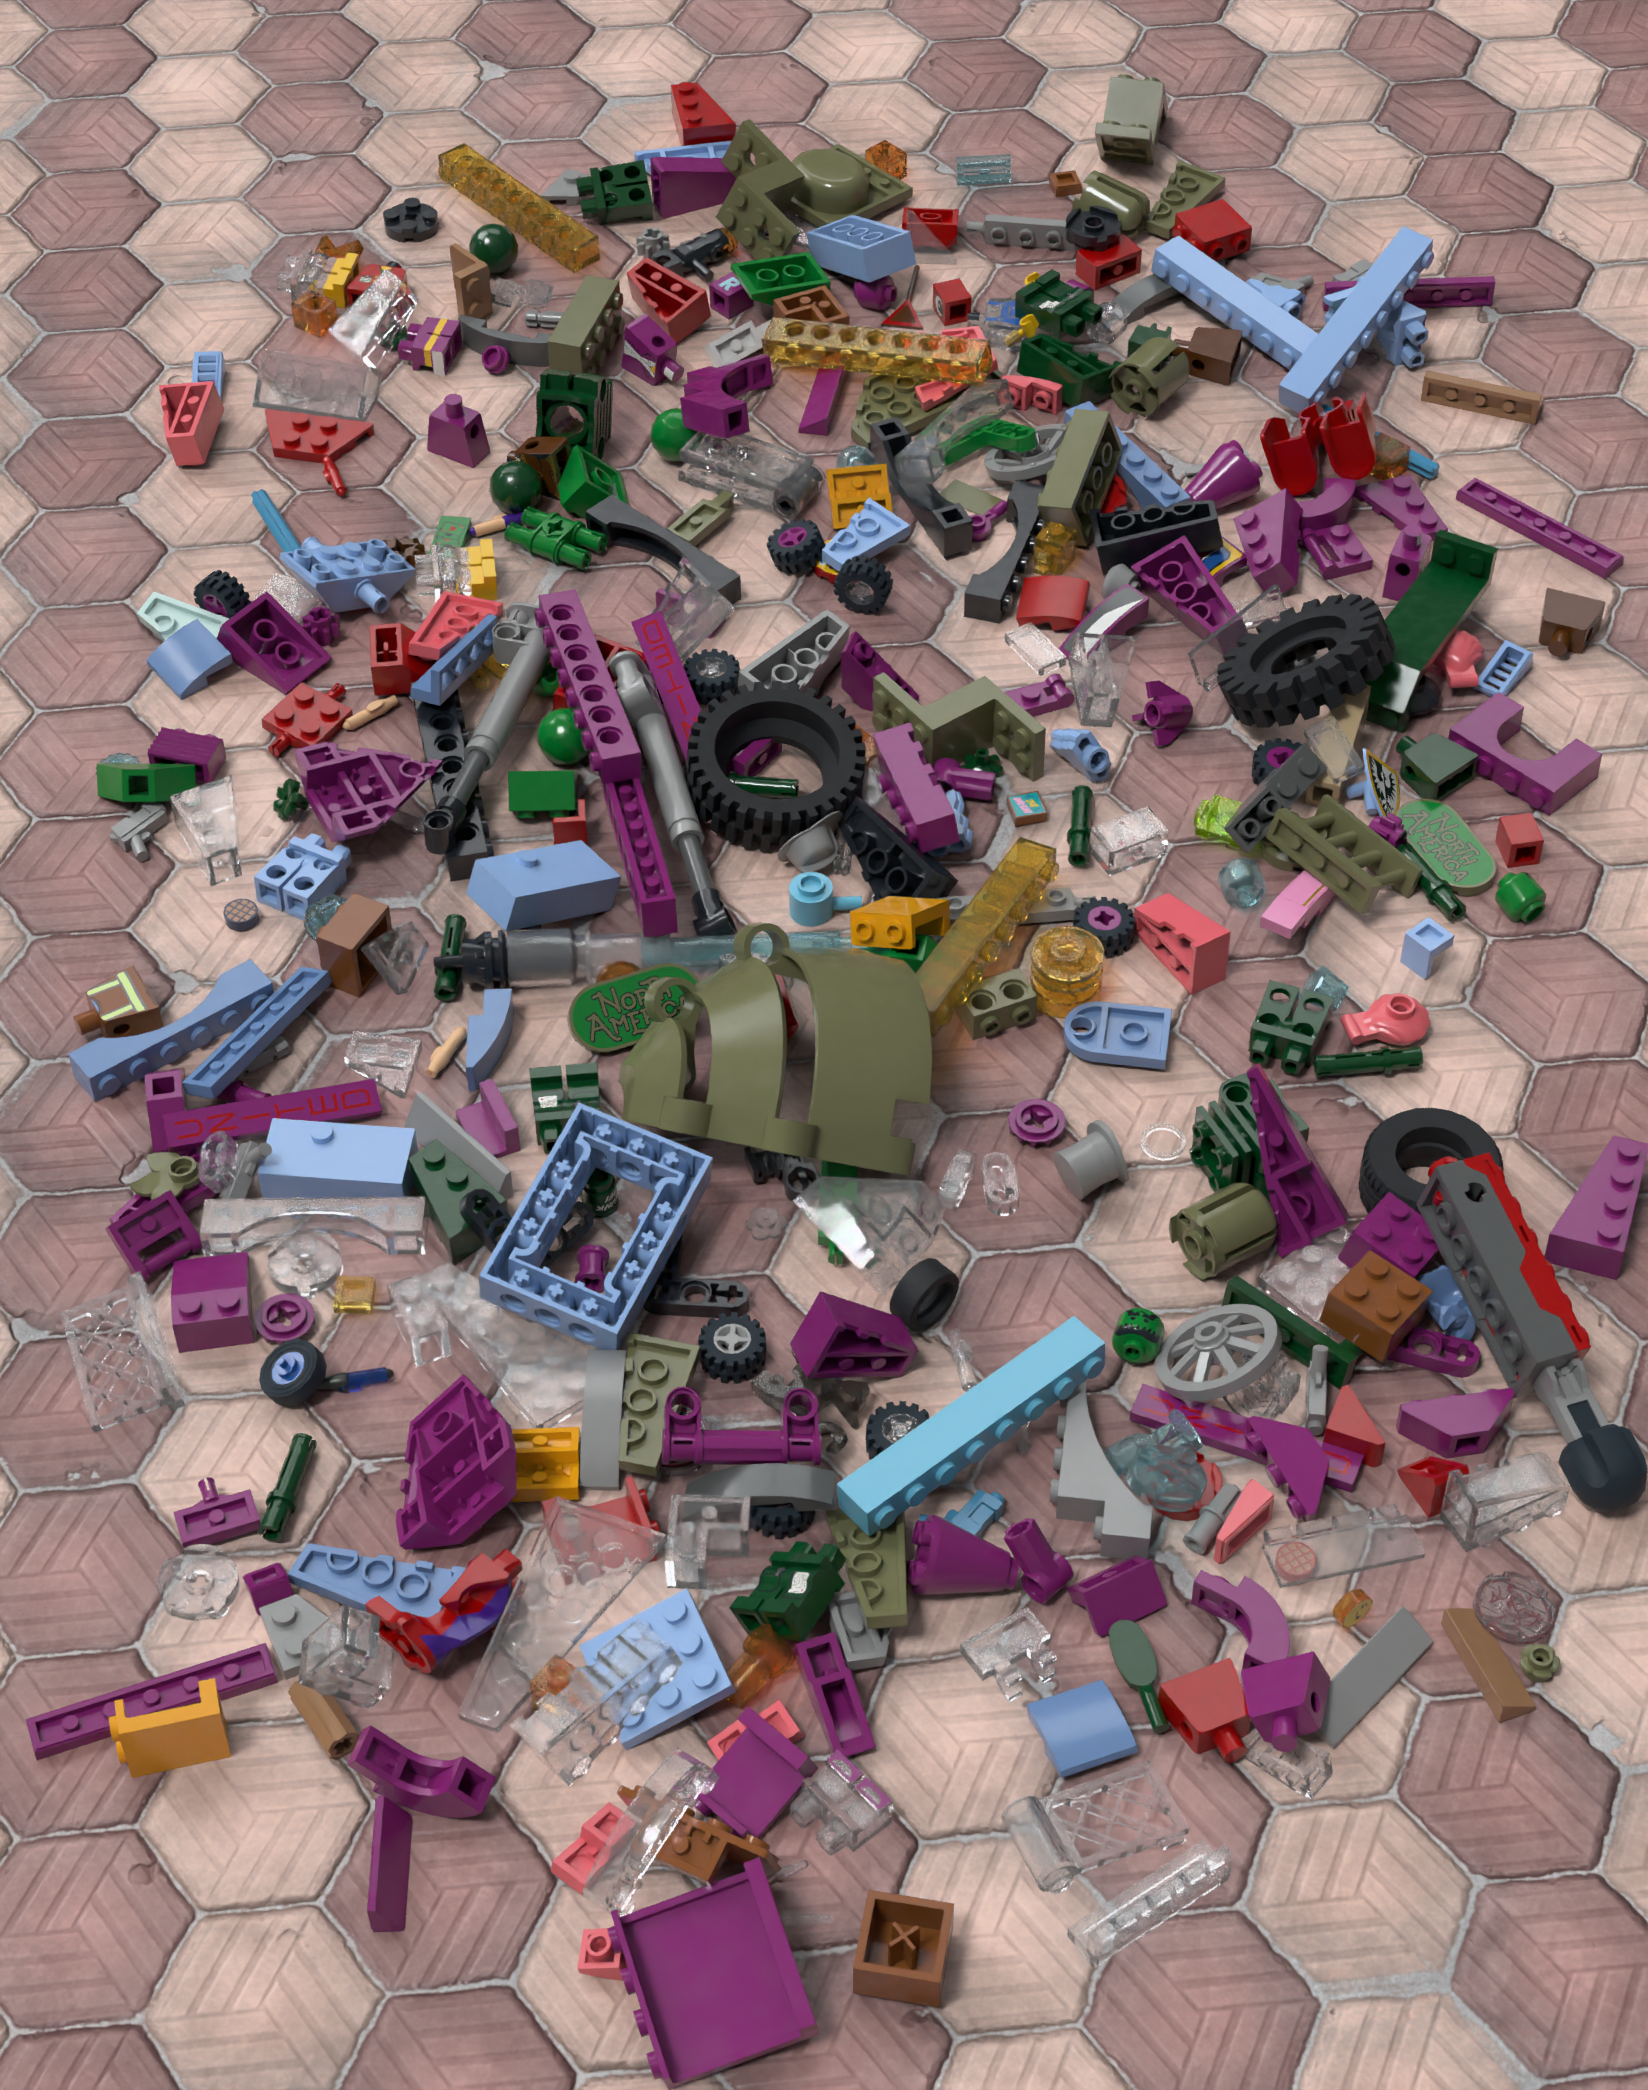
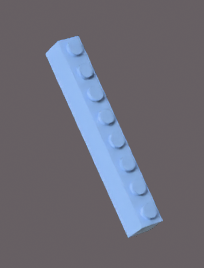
M1402 226L1279 384L1280 404L1298 413L1316 401L1323 405L1330 389L1338 386L1344 371L1354 365L1361 349L1369 346L1375 331L1385 325L1392 309L1400 306L1406 291L1416 285L1419 274L1423 269H1428L1434 259V253L1432 252L1433 239Z
M1179 235L1155 249L1151 272L1231 329L1243 330L1242 337L1287 369L1291 370L1318 335V333Z

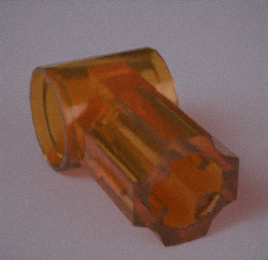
M770 1624L761 1625L748 1635L742 1645L744 1652L726 1670L736 1692L725 1699L736 1708L743 1709L769 1679H775L784 1674L796 1659V1654Z

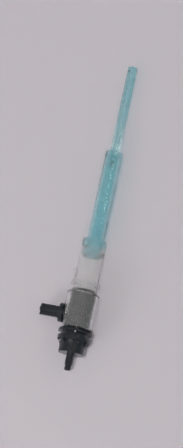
M540 924L519 930L507 931V937L502 930H498V938H492L491 931H485L474 939H462V955H443L442 957L433 958L435 968H463L464 984L478 983L486 989H494V982H500L501 989H505L508 982L509 988L572 986L578 978H587V982H592L594 977H618L662 963H675L684 967L726 966L736 960L733 951L736 935L670 937V934H666L661 937H643L642 932L590 934V930H585V935H576L569 928L543 929ZM1009 930L956 932L945 936L926 935L944 950L1010 947ZM839 931L786 933L790 947H848L862 950L867 948V946L852 945L851 937H840ZM756 934L752 939L750 951L752 957L759 958L765 962L772 953L773 943L768 934Z

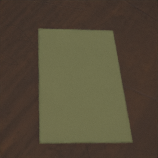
M957 479L939 493L947 501L960 503L963 508L979 515H983L1002 500Z

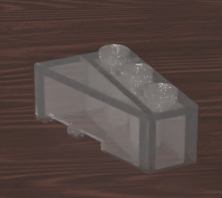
M386 268L335 322L328 332L346 352L377 376L381 370L379 363L386 352L390 353L394 346L391 342L398 329L403 330L419 300L401 279Z
M1076 633L1068 662L1080 725L1112 727L1138 637Z

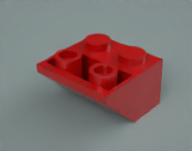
M402 623L369 625L370 665L375 696L411 693V682H417L437 662V660H422L418 656L408 654L409 642L416 632Z

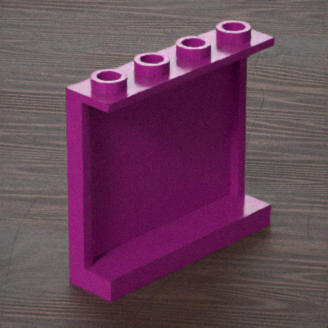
M760 1857L743 1863L744 1872L714 1882L712 1886H703L621 1917L617 1909L611 1911L615 1926L607 1928L615 1954L623 1951L628 1966L620 1969L628 1995L634 1993L637 1995L641 2009L633 2011L641 2037L649 2035L654 2051L647 2053L648 2062L654 2079L663 2078L669 2090L820 2034Z

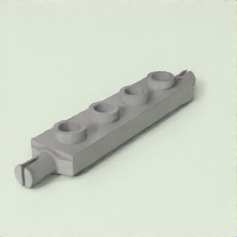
M987 214L983 222L967 221L966 233H981L985 244L1077 251L1086 247L1067 242L1066 220Z
M1052 888L951 896L936 899L949 900L950 930L1074 920L1077 907L1081 908V903L1084 901L1090 903V899L1096 896L1076 898L1070 888Z

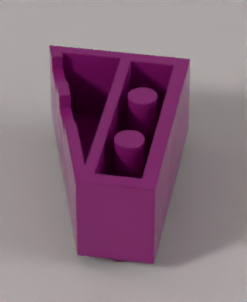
M1287 488L1233 519L1252 576L1270 600L1297 585L1300 554L1297 552V542L1301 540L1299 518L1303 517V509Z

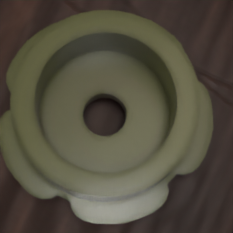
M1529 1644L1521 1651L1520 1666L1523 1674L1531 1681L1546 1682L1552 1678L1554 1673L1559 1671L1560 1659L1558 1656H1555V1650L1549 1645ZM1541 1658L1544 1662H1539L1536 1659Z

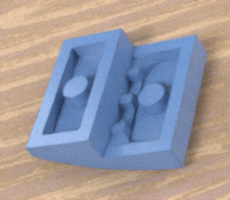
M198 619L185 625L167 638L146 660L147 665L180 700L207 687V676L233 663L231 653Z
M1103 1680L1026 1704L1028 1718L1044 1741L1045 1754L1061 1778L1138 1752L1131 1730Z

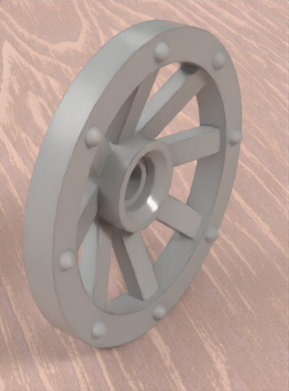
M1048 424L1032 427L1036 432L1038 446L1030 451L1018 453L993 447L984 459L988 475L1001 481L1024 480L1045 475L1053 467L1057 448L1066 434L1067 424ZM1052 438L1048 445L1040 444V440ZM1005 455H1009V456L1013 457V458L1016 459V460L1002 459V458H1003Z
M1231 1304L1216 1307L1187 1320L1165 1339L1155 1358V1371L1166 1392L1176 1398L1187 1401H1206L1221 1398L1250 1385L1271 1367L1280 1352L1282 1335L1274 1317L1261 1307L1249 1304ZM1239 1323H1249V1324L1237 1326ZM1265 1333L1262 1344L1241 1339V1337ZM1235 1351L1254 1356L1239 1369L1231 1358ZM1185 1354L1172 1368L1175 1358ZM1198 1360L1193 1382L1181 1380L1182 1375ZM1221 1364L1228 1374L1221 1378L1207 1381L1212 1365Z

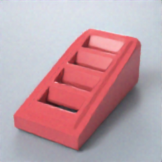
M1251 1479L1246 1484L1217 1534L1214 1561L1218 1564L1224 1563L1272 1518L1274 1494L1254 1479Z

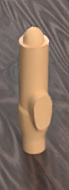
M392 695L388 698L371 702L367 705L366 709L346 719L343 728L352 731L370 720L385 714L398 704L396 696Z
M456 1027L443 1046H439L433 1051L430 1058V1066L426 1070V1074L430 1078H435L447 1066L451 1057L467 1036L465 1027Z

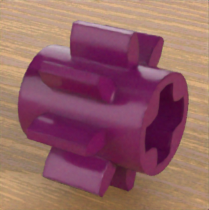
M316 607L310 610L307 616L302 617V627L320 646H327L334 641L335 637H340L339 615L331 616L329 609Z
M1390 812L1386 817L1376 816L1369 824L1372 830L1396 849L1400 845H1404L1408 834L1403 829L1405 827L1402 824L1403 819Z

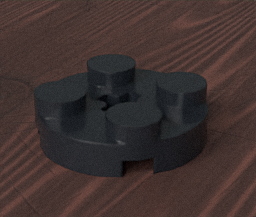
M407 198L404 200V203L383 212L386 235L395 241L405 243V238H414V243L421 242L437 233V225L439 224L437 210L430 205L420 203L418 198Z
M1090 206L1089 211L1081 212V208H1077L1066 217V240L1071 244L1091 247L1094 251H1105L1109 244L1114 243L1120 237L1122 223L1121 220H1118V214L1109 208Z

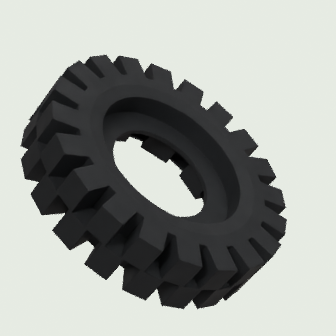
M1341 594L1328 596L1322 605L1319 599L1304 602L1301 612L1296 613L1294 608L1291 607L1278 613L1280 621L1275 623L1267 619L1257 625L1258 634L1246 633L1236 642L1238 647L1230 648L1223 656L1225 662L1218 665L1216 671L1218 676L1216 678L1228 706L1237 721L1240 720L1242 724L1250 727L1256 723L1258 728H1270L1277 721L1280 727L1294 724L1300 713L1304 721L1319 716L1320 706L1326 704L1332 710L1345 703L1342 697L1343 694L1355 697L1367 688L1365 681H1375L1384 672L1382 666L1389 665L1393 658L1391 651L1395 650V643L1378 604H1375L1374 600L1369 597L1362 599L1361 595L1349 594L1345 599H1343ZM1328 649V653L1308 665L1283 673L1288 669L1287 665L1297 660L1299 662L1317 654L1318 650Z

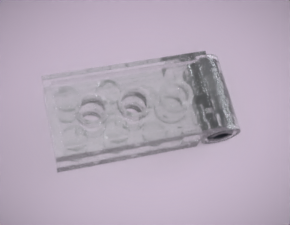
M698 431L680 450L679 460L685 462V464L679 469V481L717 495L726 490L734 494L733 499L735 501L768 513H772L775 510L779 516L785 519L795 518L826 482L824 472L820 467L813 464V458L745 434L724 439Z

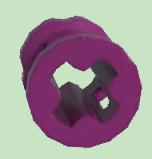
M589 1244L578 1249L577 1262L579 1263V1273L575 1276L576 1284L580 1281L585 1283L586 1288L601 1293L604 1291L605 1266L609 1260V1252L606 1248L600 1245Z

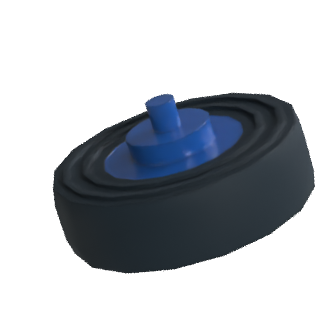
M301 1339L286 1341L276 1347L262 1365L259 1377L261 1388L278 1405L289 1407L301 1404L311 1398L320 1388L326 1375L327 1364L322 1352L311 1342Z

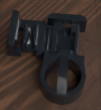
M749 1146L744 1147L745 1161L754 1183L763 1181V1177L773 1174L775 1178L780 1177L781 1173L785 1195L790 1201L797 1204H808L819 1197L820 1174L815 1169L813 1162L806 1163L804 1157L768 1150L753 1153ZM800 1180L803 1190L795 1189L790 1184ZM808 1180L814 1183V1185L811 1188L809 1186Z

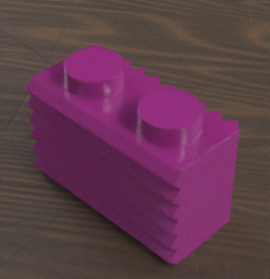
M161 727V731L158 732V736L153 740V744H151L147 752L150 764H195L196 783L201 782L208 785L212 784L226 760L223 739L212 734L200 735L189 733L181 728L174 730Z

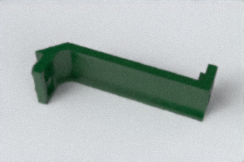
M1441 529L1437 532L1430 562L1385 619L1395 643V650L1391 651L1393 658L1389 665L1382 666L1384 672L1375 681H1365L1366 685L1371 686L1366 720L1402 733L1406 730L1415 691L1422 676L1490 587L1498 548Z

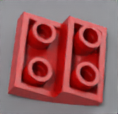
M1035 576L1024 578L1016 615L1019 626L1040 625L1049 622L1053 631L1077 627L1084 619L1090 590L1089 581L1069 576Z

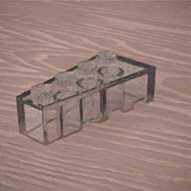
M638 1618L598 1651V1661L592 1666H580L569 1675V1685L555 1697L548 1692L537 1701L536 1704L539 1710L525 1720L519 1716L509 1725L533 1754L569 1787L577 1778L582 1777L588 1772L593 1760L605 1747L612 1745L618 1739L621 1730L634 1716L639 1715L645 1710L652 1696L675 1677L678 1668L683 1664L674 1649Z

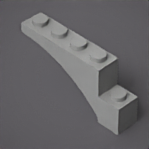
M1084 1381L1074 1389L1069 1397L1060 1400V1407L1067 1408L1066 1416H1058L1056 1438L1064 1439L1063 1447H1055L1053 1470L1060 1471V1478H1052L1049 1502L1057 1503L1056 1519L1095 1523L1093 1540L1101 1541V1557L1128 1559L1136 1555L1148 1559L1153 1506L1144 1505L1122 1482L1106 1459L1095 1436L1089 1416L1086 1381Z

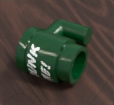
M595 1167L581 1192L582 1202L591 1208L594 1217H608L618 1207L615 1177Z

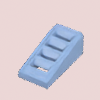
M221 351L195 352L192 383L214 381L220 399H222L225 376L223 353Z
M1505 640L1478 677V686L1473 687V689L1490 697L1494 696L1497 692L1507 696L1532 666L1533 652ZM1508 661V662H1510V663H1512V664H1515V665H1517V666H1516V667H1513V666H1511V665H1509V664H1507V663H1505V662ZM1499 668H1502V669H1504V670L1510 672L1511 674L1509 675V674H1507V673H1505V672L1499 670ZM1493 675H1496V676H1498V677H1500V678H1502V679H1504V680H1506V681H1505V682H1502V681H1500V680H1498V679H1496V678H1494V677H1492V676H1493ZM1490 682L1500 687V689L1498 690L1494 687L1487 685L1486 683Z

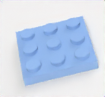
M687 1588L579 1645L619 1740L626 1751L736 1692L696 1603Z

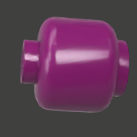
M890 275L872 282L857 279L854 284V297L863 308L884 311L897 298V287Z

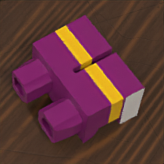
M427 317L423 325L410 323L407 329V340H401L398 344L399 359L412 361L413 370H418L421 365L433 367L435 375L445 376L453 363V359H455L463 345L460 321Z

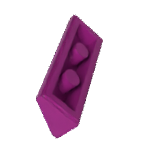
M378 1796L375 1799L367 1913L373 1932H401L405 1929L412 1817L385 1796Z

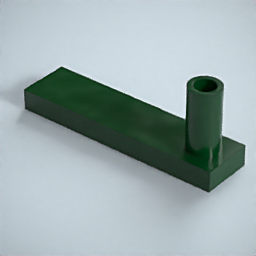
M1237 1275L1227 1282L1222 1306L1249 1304L1268 1311L1274 1317L1282 1335L1281 1350L1307 1368L1310 1365V1361H1312L1313 1346H1327V1381L1338 1389L1350 1383L1356 1360L1365 1352L1346 1338L1338 1344Z

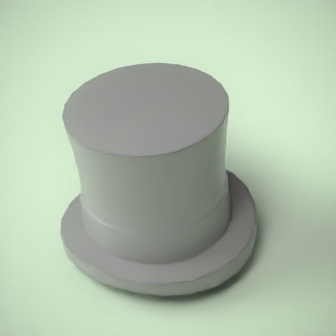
M1101 1120L1088 1124L1087 1136L1083 1137L1080 1141L1053 1154V1160L1061 1179L1070 1192L1080 1200L1106 1182L1116 1178L1122 1183L1129 1180L1127 1166L1120 1145L1111 1128Z

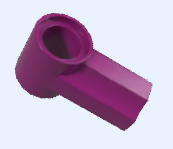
M942 758L935 762L933 767L938 785H941L944 793L954 789L956 792H960L963 797L992 801L996 773L964 769L957 761L950 758Z
M1025 1518L1018 1523L1012 1524L1005 1531L1004 1541L1024 1573L1020 1578L1023 1589L1036 1602L1041 1604L1047 1603L1074 1577L1071 1565L1062 1555L1052 1550L1035 1519Z

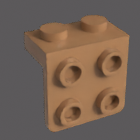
M457 243L451 245L450 255L458 316L465 315L482 319L492 314L493 295L490 290V270L488 265Z

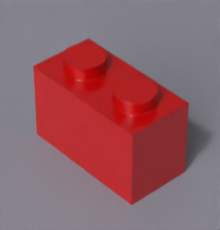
M1121 233L1118 240L1109 244L1105 251H1094L1091 247L1077 250L1075 274L1096 291L1139 274L1141 270L1142 249Z

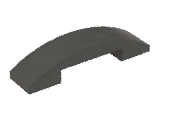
M1152 274L1121 292L1104 308V314L1117 325L1123 327L1143 318L1144 308L1181 292L1157 275Z
M465 315L458 317V321L461 324L462 343L478 354L482 355L489 346L500 345L509 352V364L534 367L549 366L547 341L551 336L550 334L539 332L535 338L489 329L487 328V321Z
M783 1463L750 1464L717 1470L687 1483L682 1518L683 1520L721 1518L723 1508L792 1503L796 1512L834 1509L838 1475L835 1471L823 1468Z

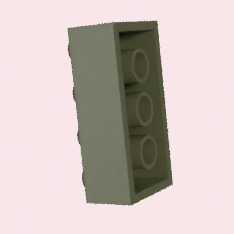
M590 275L585 277L547 341L550 369L572 371L575 375L579 372L596 375L599 367L604 366L606 355L609 350H613L615 340L618 334L623 333L625 318L621 317L623 293H620L618 280Z
M1075 409L1071 421H1068L1066 425V434L1063 442L1057 448L1053 467L1047 473L1044 490L1038 496L1037 509L1042 515L1045 528L1048 530L1053 543L1087 546L1093 531L1089 509H1100L1101 511L1124 449L1109 411Z

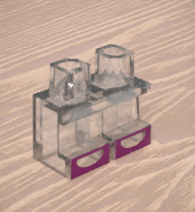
M837 1749L826 1759V1767L812 1779L807 1777L802 1780V1793L790 1805V1816L801 1828H806L819 1818L825 1826L816 1832V1840L820 1847L831 1856L846 1846L853 1852L890 1825L892 1823V1800L867 1777L863 1779V1773Z

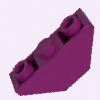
M857 631L851 633L841 653V688L862 709L873 711V677L884 672L912 698L918 701L920 696Z
M184 1068L148 1072L145 1074L146 1103L154 1153L168 1152L161 1120L162 1115L188 1110L187 1094L182 1084L185 1080ZM184 1150L174 1151V1153H182Z
M1513 1388L1487 1389L1483 1392L1472 1394H1452L1445 1398L1424 1401L1413 1400L1400 1404L1396 1429L1400 1435L1446 1459L1481 1454L1486 1451L1509 1418L1515 1393Z
M1258 1416L1248 1418L1245 1440L1255 1456L1261 1454L1268 1465L1265 1467V1471L1272 1484L1276 1488L1282 1486L1289 1497L1286 1499V1504L1296 1520L1302 1518L1309 1529L1314 1527L1329 1475V1459L1308 1428Z

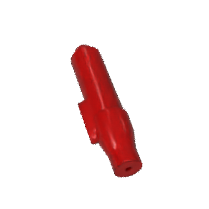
M326 456L322 459L324 471L322 472L327 483L332 484L336 495L342 497L347 493V488L340 476L338 467L331 457Z

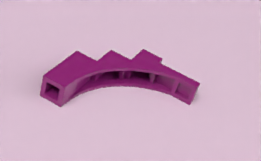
M762 354L717 368L708 366L687 372L688 384L683 385L685 397L680 398L685 428L724 439L750 432L747 402L736 398L749 391L773 384L770 356Z

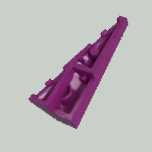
M1260 1063L1247 1070V1078H1249L1253 1100L1252 1107L1257 1122L1258 1141L1267 1191H1269L1270 1203L1276 1217L1278 1254L1280 1257H1283L1311 1244L1314 1238L1346 1224L1349 1214Z

